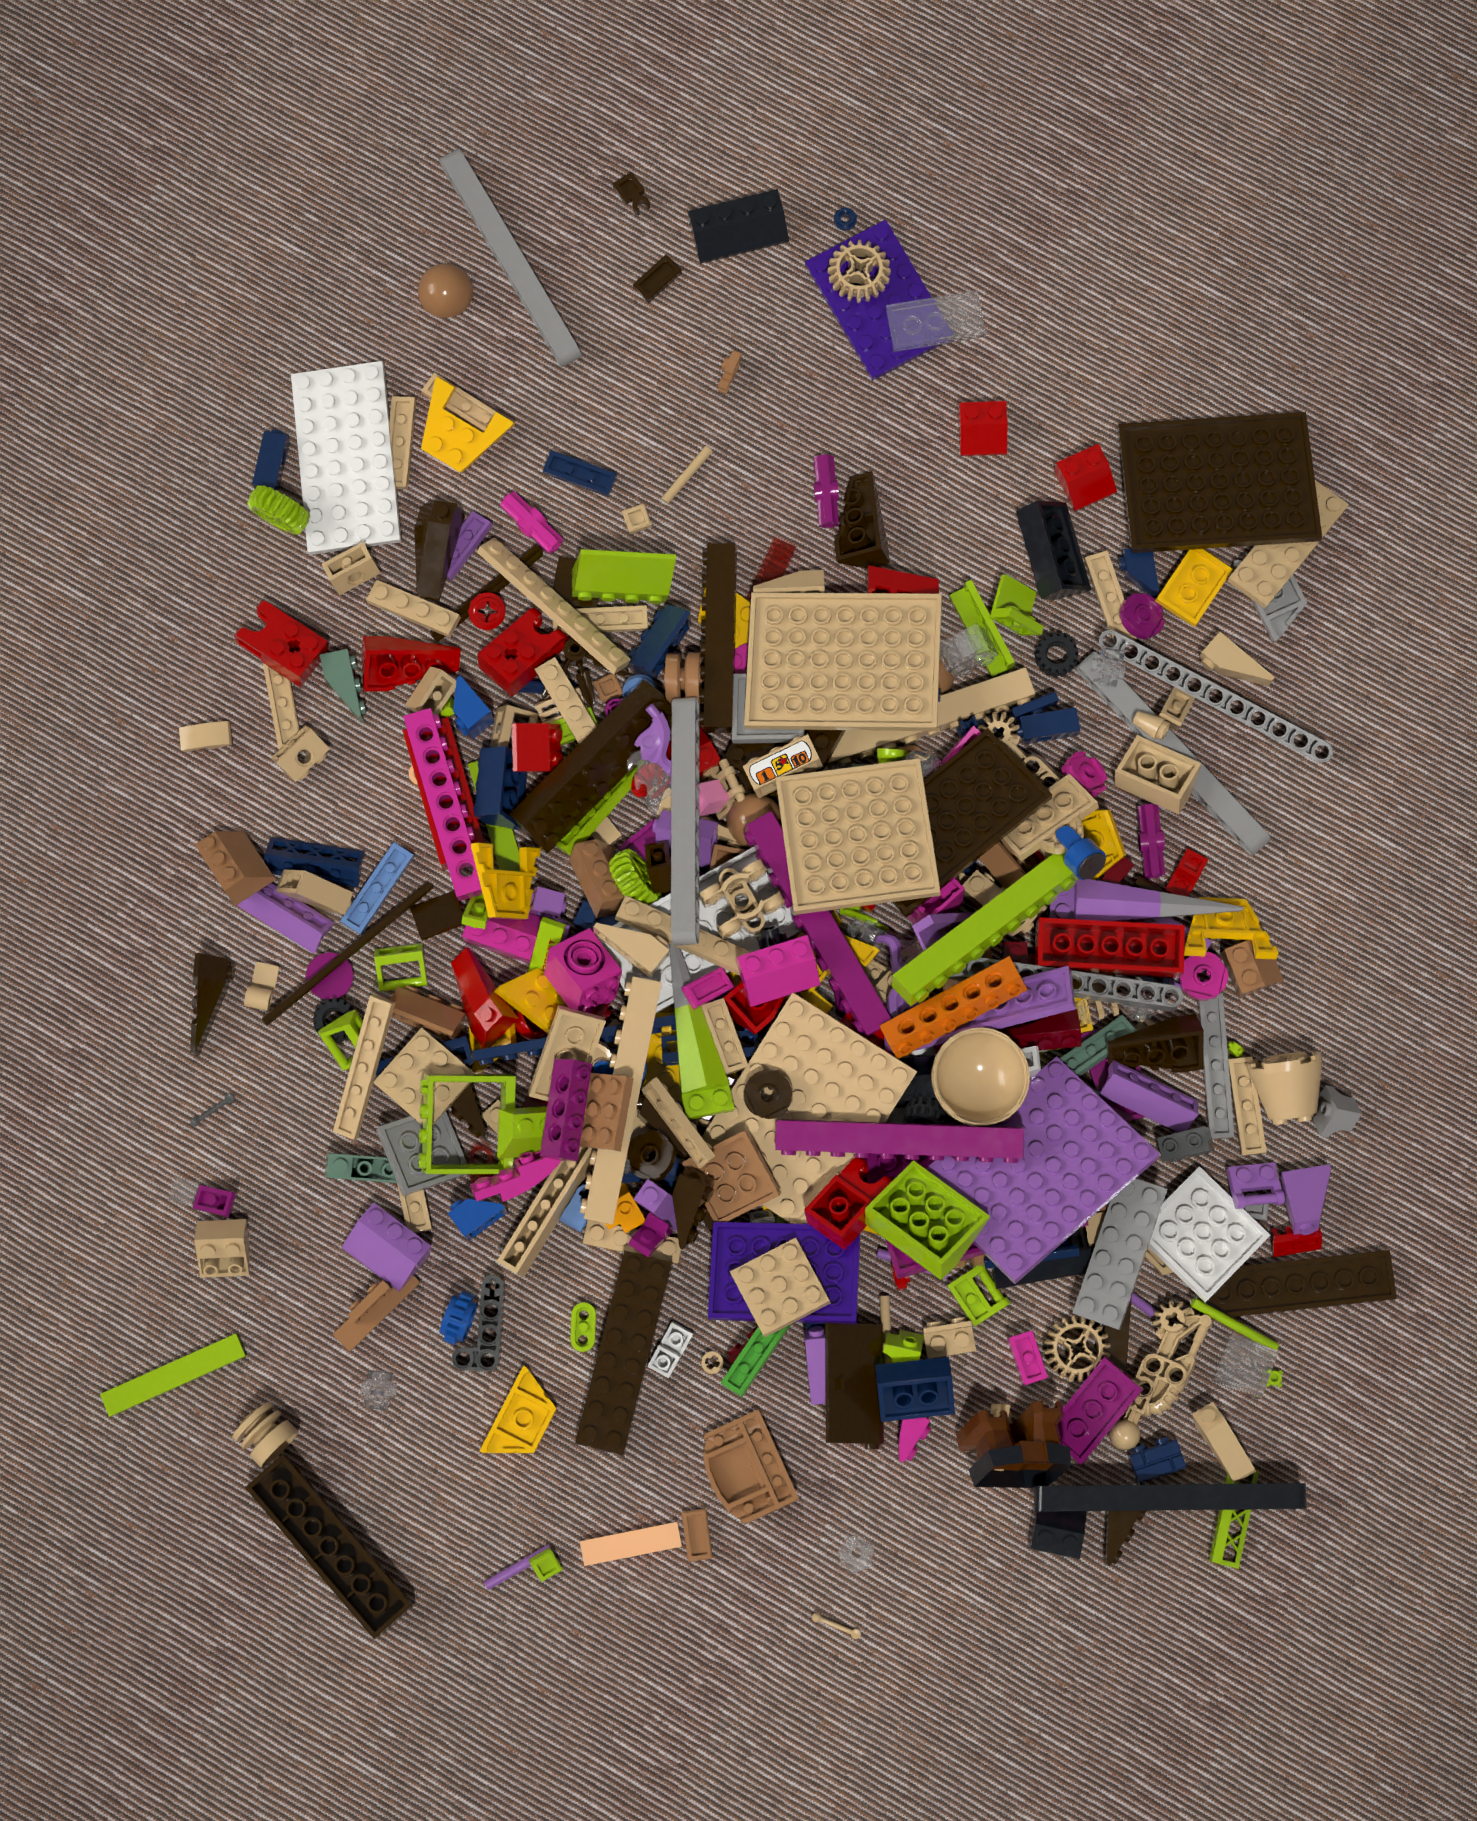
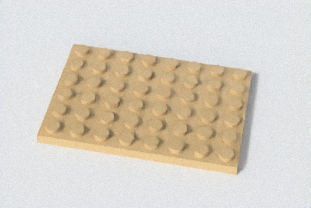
M751 593L745 729L937 731L942 594Z
M792 993L749 1061L748 1067L744 1069L731 1090L734 1111L715 1115L702 1138L710 1146H713L747 1128L781 1191L779 1196L762 1205L791 1224H808L804 1209L835 1175L838 1176L855 1158V1153H845V1157H832L830 1152H821V1156H806V1151H796V1155H781V1150H775L776 1120L885 1123L918 1071L796 993ZM767 1069L777 1070L785 1075L793 1088L792 1104L783 1115L773 1119L761 1118L751 1113L743 1097L749 1078L755 1073ZM768 1087L764 1088L763 1099L768 1098L769 1101H772L775 1091L769 1090Z

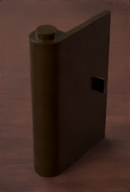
M825 1323L826 1443L864 1445L866 1450H878L879 1445L884 1444V1422H881L875 1371V1365L883 1364V1325Z

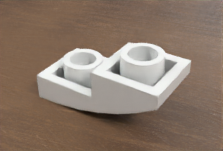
M672 1321L647 1367L670 1378L694 1332Z

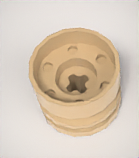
M270 1401L256 1408L245 1417L232 1436L236 1442L244 1439L240 1445L243 1449L253 1444L255 1445L250 1457L261 1468L280 1455L299 1433L288 1420L279 1425L275 1424L281 1413L277 1410L270 1414L274 1408Z

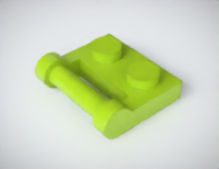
M976 1266L947 1285L968 1319L972 1321L974 1327L1011 1303L1007 1297L1004 1298L999 1289H996L995 1283L985 1269V1266ZM978 1275L995 1300L996 1304L992 1307L972 1279Z

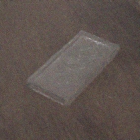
M978 290L886 305L894 352L986 337Z

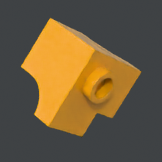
M622 1183L613 1225L605 1224L609 1230L620 1224L626 1234L643 1224L646 1219L626 1184Z

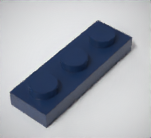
M553 450L550 451L543 469V474L606 497H609L617 478V473Z

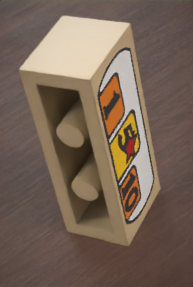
M806 735L794 738L791 743L783 747L773 748L769 754L749 760L743 768L757 797L761 798L777 790L775 777L812 773L823 768V765L809 736Z

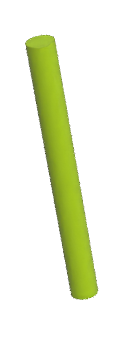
M1197 1298L1192 1300L1191 1307L1273 1352L1277 1351L1279 1343Z

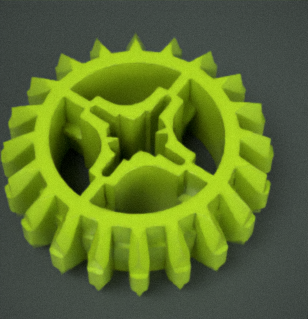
M257 486L250 494L247 502L250 510L257 514L259 518L284 530L286 533L300 534L306 528L310 518L307 510L300 506L298 502L271 487Z
M625 849L610 859L609 871L612 873L611 877L624 897L626 895L648 906L662 898L661 892L654 894L646 862L635 851Z

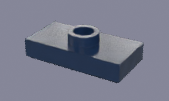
M1056 692L1014 707L1010 712V716H1013L1015 718L1014 721H1016L1020 716L1044 713V709L1057 705L1059 701Z

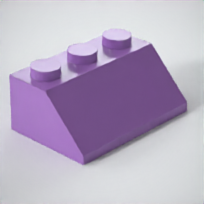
M373 1203L358 1220L343 1244L342 1249L400 1292L430 1257L431 1245L377 1204Z

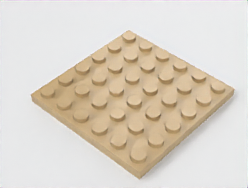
M920 758L775 777L794 915L940 896Z

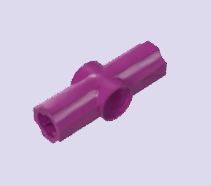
M828 454L814 457L815 503H817L818 525L822 528H833L839 526L837 506L839 492L838 481L835 478L834 456Z
M1155 804L1138 806L1137 813L1140 831L1138 832L1139 852L1142 853L1144 877L1149 879L1164 877L1163 851L1165 850L1164 832L1160 826L1159 806Z

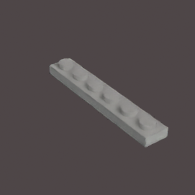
M1220 993L1215 999L1207 1001L1198 1000L1200 1024L1204 1030L1203 1070L1208 1128H1210L1212 1139L1234 1138L1224 1000L1223 993Z

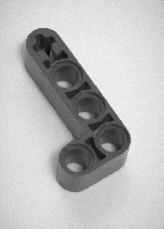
M489 1275L482 1281L477 1348H458L452 1355V1363L459 1370L489 1373L497 1370L500 1365L505 1284L496 1275ZM492 1281H495L500 1286L499 1289H495L494 1297L499 1298V1302L492 1299L486 1300V1297L491 1298L492 1292L487 1286L492 1285ZM490 1305L498 1307V1314L494 1318H488L485 1314L486 1308ZM490 1329L495 1330L496 1339L490 1343L485 1342L484 1333ZM461 1353H468L470 1355V1362L466 1366H460L457 1362V1358ZM486 1354H492L495 1358V1362L491 1367H484L482 1365V1358Z

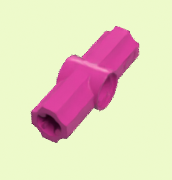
M515 491L509 493L503 499L500 507L516 522L518 528L528 538H533L549 555L560 547L563 543V538L547 524L545 517L536 508H531Z

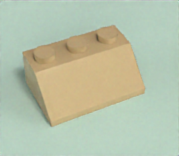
M1137 735L1115 770V786L1176 814H1180L1191 795L1202 763Z

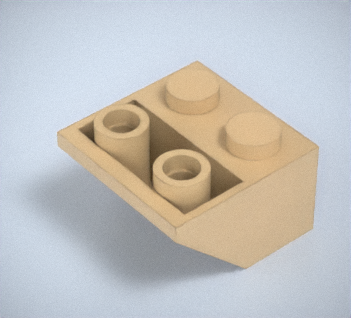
M246 1219L197 1221L194 1241L200 1278L249 1276V1235Z

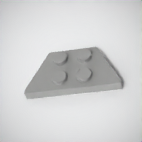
M1242 560L1234 561L1233 565L1235 569L1240 565ZM1294 575L1266 609L1251 599L1273 644L1279 640L1307 605V601Z

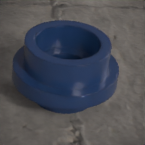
M841 208L834 215V223L840 230H851L857 223V215L850 208ZM847 217L850 221L844 223L841 219Z

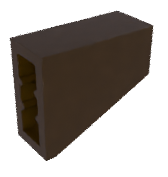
M639 1095L636 1108L639 1111L637 1118L650 1130L658 1131L669 1137L677 1148V1154L682 1158H686L688 1152L647 1097ZM674 1100L675 1102L679 1103L683 1109L682 1102ZM699 1118L692 1119L689 1121L694 1123L697 1127Z

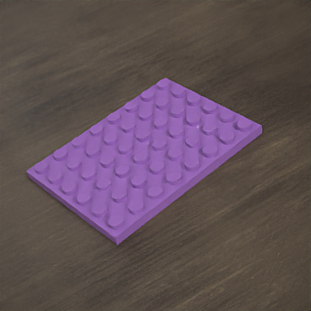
M1056 1056L1030 1079L1027 1095L1020 1108L1003 1122L990 1125L1025 1127L1023 1159H1018V1163L1003 1162L1004 1158H994L993 1162H979V1157H969V1161H954V1156H944V1160H935L926 1170L990 1216L989 1221L973 1243L1016 1284L1160 1158V1153Z

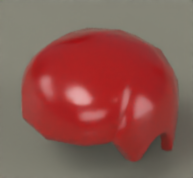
M517 1009L515 1010V1014L519 1018L514 1023L515 1029L521 1037L535 1040L547 1034Z

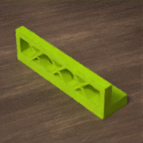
M972 580L965 582L964 588L950 594L949 599L991 679L1012 670L1015 661L993 619L990 618V614Z
M1258 1470L1251 1474V1484H1257ZM1227 1474L1225 1484H1234ZM1235 1510L1219 1511L1209 1562L1239 1569L1251 1510H1244L1239 1514H1236ZM1244 1514L1243 1523H1242L1239 1517ZM1236 1519L1241 1527V1532L1232 1539L1228 1531L1230 1523ZM1237 1539H1239L1238 1546L1234 1543ZM1229 1544L1236 1551L1234 1562L1223 1560L1225 1547Z

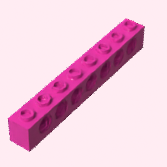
M431 708L403 716L456 897L458 901L482 895L471 849V841L475 840L472 827H467L464 818L468 817L465 803H459L458 796L462 795L458 781L453 782L451 773L455 772L451 758L446 759L444 751L448 750L445 736H439L438 728H442L438 714L433 715ZM431 732L433 737L429 741L421 740L422 734ZM432 754H437L440 756V759L437 763L431 764L427 762L428 757ZM442 776L447 779L446 783L442 786L434 784L437 777ZM445 799L453 800V805L448 809L441 807V803ZM453 821L460 823V827L456 831H449L447 829L449 823ZM458 844L467 846L466 851L462 854L455 853L454 848ZM464 867H472L474 869L472 875L468 877L461 875V870Z

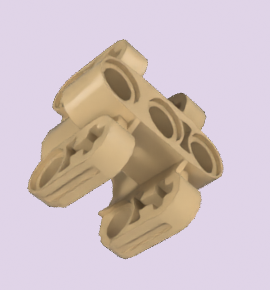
M761 859L743 868L741 873H738L733 868L724 869L719 875L718 883L706 888L699 894V899L704 908L725 899L735 917L717 926V930L723 940L736 934L742 928L748 934H758L763 929L765 923L762 913L767 916L785 904V900L779 891L764 901L761 899L758 904L748 885L760 879L767 872ZM732 875L723 883L722 879L724 876ZM737 896H744L747 898L748 904L744 907H739L735 904L734 900ZM758 918L760 925L757 928H751L747 925V921Z

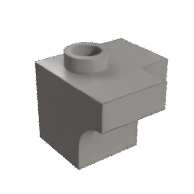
M1325 1085L1319 1095L1318 1112L1313 1122L1320 1136L1329 1138L1336 1131L1351 1132L1362 1113L1354 1098L1340 1094L1333 1086Z

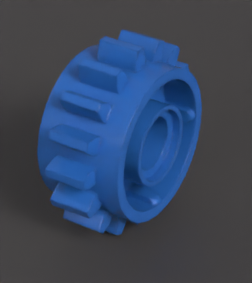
M462 1291L460 1296L457 1294L453 1295L439 1332L445 1336L444 1342L456 1345L458 1341L464 1342L478 1307V1302L473 1300V1294Z

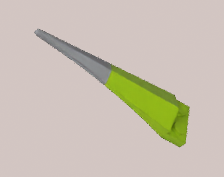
M669 944L680 1093L684 1114L688 1120L733 1112L735 1108L730 1084L701 1006L693 1010L681 990L692 982L680 948Z

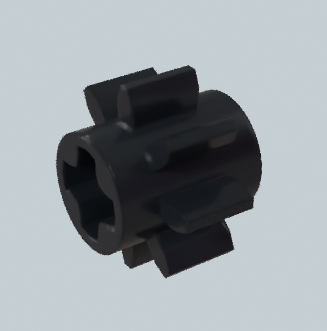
M778 925L761 929L762 936L757 937L760 950L788 941L784 929L779 931Z

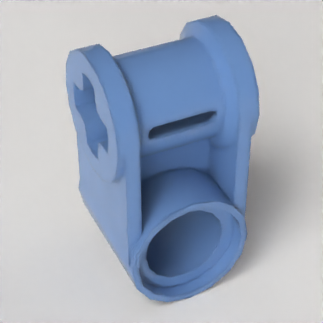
M585 1185L578 1187L559 1220L580 1233L588 1221L584 1219V1214L580 1213L582 1199H584L581 1193L589 1190L585 1189Z

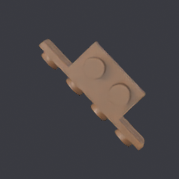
M413 1275L400 1292L385 1281L381 1283L375 1282L367 1290L368 1295L362 1301L358 1299L350 1306L349 1310L351 1312L348 1314L350 1318L333 1335L348 1351H352L420 1282Z

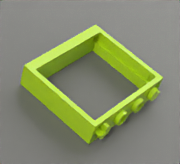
M424 1074V1080L420 1082V1093L424 1094V1103L420 1104L419 1108L420 1119H423V1129H419V1143H422V1153L418 1155V1166L422 1168V1172L425 1174H498L504 1169H513L514 1158L499 1159V1164H431L434 1082H501L500 1109L515 1108L516 1076L512 1074Z

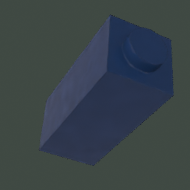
M271 430V432L264 431L252 481L254 490L257 486L271 487L277 491L280 489L290 445L288 436L282 431Z
M1076 707L1020 716L1018 724H1015L1020 727L1015 731L1016 734L1020 735L1022 745L1079 736L1080 733Z

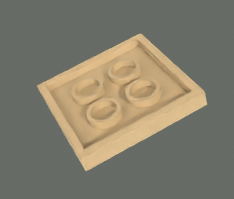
M421 1027L373 1083L423 1126V1119H420L419 1108L420 1104L424 1103V1094L420 1093V1082L424 1080V1074L475 1073ZM434 1082L432 1126L471 1082Z
M796 1238L730 1271L764 1338L831 1304Z

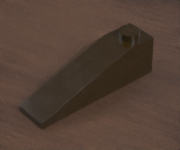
M870 471L852 476L849 479L844 499V512L839 520V533L836 534L834 540L836 561L840 564L868 569V565L877 567L890 563L888 542L874 473Z
M435 500L420 507L414 527L416 592L419 598L440 601L465 518L457 503Z
M195 953L193 985H195L197 995L192 999L193 1014H196V1019H192L190 1046V1053L194 1056L200 1055L227 993L230 980L234 979L235 969L227 958Z
M1196 1014L1172 1017L1107 1042L1108 1064H1111L1114 1060L1127 1067L1141 1065L1149 1066L1152 1070H1159V1068L1171 1069L1172 1072L1176 1073L1203 1070L1204 1030Z

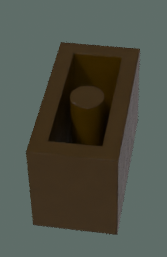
M664 840L645 845L647 872L654 894L671 891V848L669 841Z

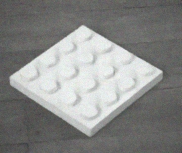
M1199 1166L1162 1204L1148 1247L1206 1302L1262 1245L1270 1234L1244 1209H1235L1232 1197Z

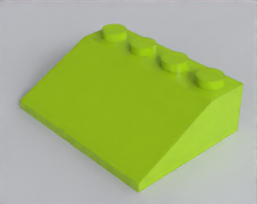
M581 549L572 569V597H578L579 600L583 601L601 598L605 602H613L616 599H625L627 603H637L639 600L648 601L650 604L666 602L670 592L676 554Z
M914 1160L865 1208V1224L940 1280L958 1264L990 1219L987 1213Z

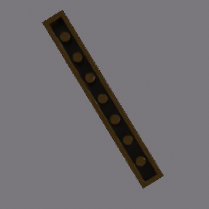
M707 543V551H703V566H707V574H702V588H706V597H702V611H706V619L701 620V633L705 634V642H701V657H705V665L700 666V678L704 680V688H700V703H704V711H700L699 720L700 726H704L705 733H732L737 548L736 543Z

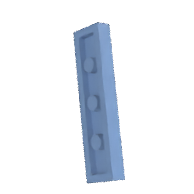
M393 842L340 922L359 935H362L414 858V855Z

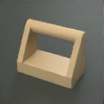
M510 705L498 707L489 748L508 747L514 717L529 719L528 723H538L539 714Z

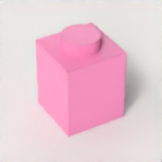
M719 779L699 784V817L719 812L730 800Z

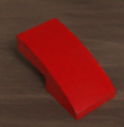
M1187 848L1164 893L1189 897L1209 859Z

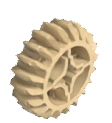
M858 240L857 245L850 241L848 244L849 248L842 244L840 246L841 252L835 250L833 253L834 258L829 260V265H831L828 268V274L831 275L829 282L834 283L833 290H840V297L847 294L848 301L856 297L858 303L861 302V297H864L867 302L870 301V295L877 298L878 291L883 292L885 290L884 284L889 283L887 276L891 274V269L887 268L890 262L888 259H885V252L878 253V245L871 248L870 241L866 243V246L862 245L861 240ZM847 261L850 269L842 277L840 269ZM876 266L878 275L871 281L869 273ZM854 283H859V284H861L862 286H856V285H852V284H854Z
M1072 1315L1071 1324L1068 1323L1066 1318H1062L1061 1321L1064 1327L1055 1323L1053 1327L1057 1333L1048 1331L1047 1334L1053 1340L1044 1341L1045 1345L1051 1346V1349L1044 1350V1354H1052V1358H1049L1046 1362L1047 1364L1056 1363V1366L1051 1370L1056 1372L1060 1368L1062 1370L1059 1375L1060 1378H1064L1066 1373H1069V1382L1074 1380L1075 1375L1078 1377V1382H1083V1374H1086L1088 1378L1091 1371L1101 1362L1102 1357H1110V1353L1103 1352V1348H1110L1111 1346L1110 1343H1102V1340L1106 1339L1108 1335L1103 1334L1099 1336L1098 1332L1103 1328L1101 1325L1094 1330L1092 1326L1095 1321L1090 1320L1088 1325H1086V1318L1081 1317L1080 1323H1077L1076 1316ZM1070 1329L1083 1330L1076 1340L1062 1336L1065 1331ZM1089 1334L1095 1340L1097 1346L1096 1355L1086 1346ZM1083 1338L1081 1342L1082 1348H1080L1083 1349V1353L1079 1352L1071 1360L1073 1356L1072 1350H1074L1071 1349V1344L1076 1345ZM1058 1342L1068 1351L1065 1363L1061 1361L1058 1355ZM1077 1358H1084L1093 1362L1084 1369L1071 1368Z

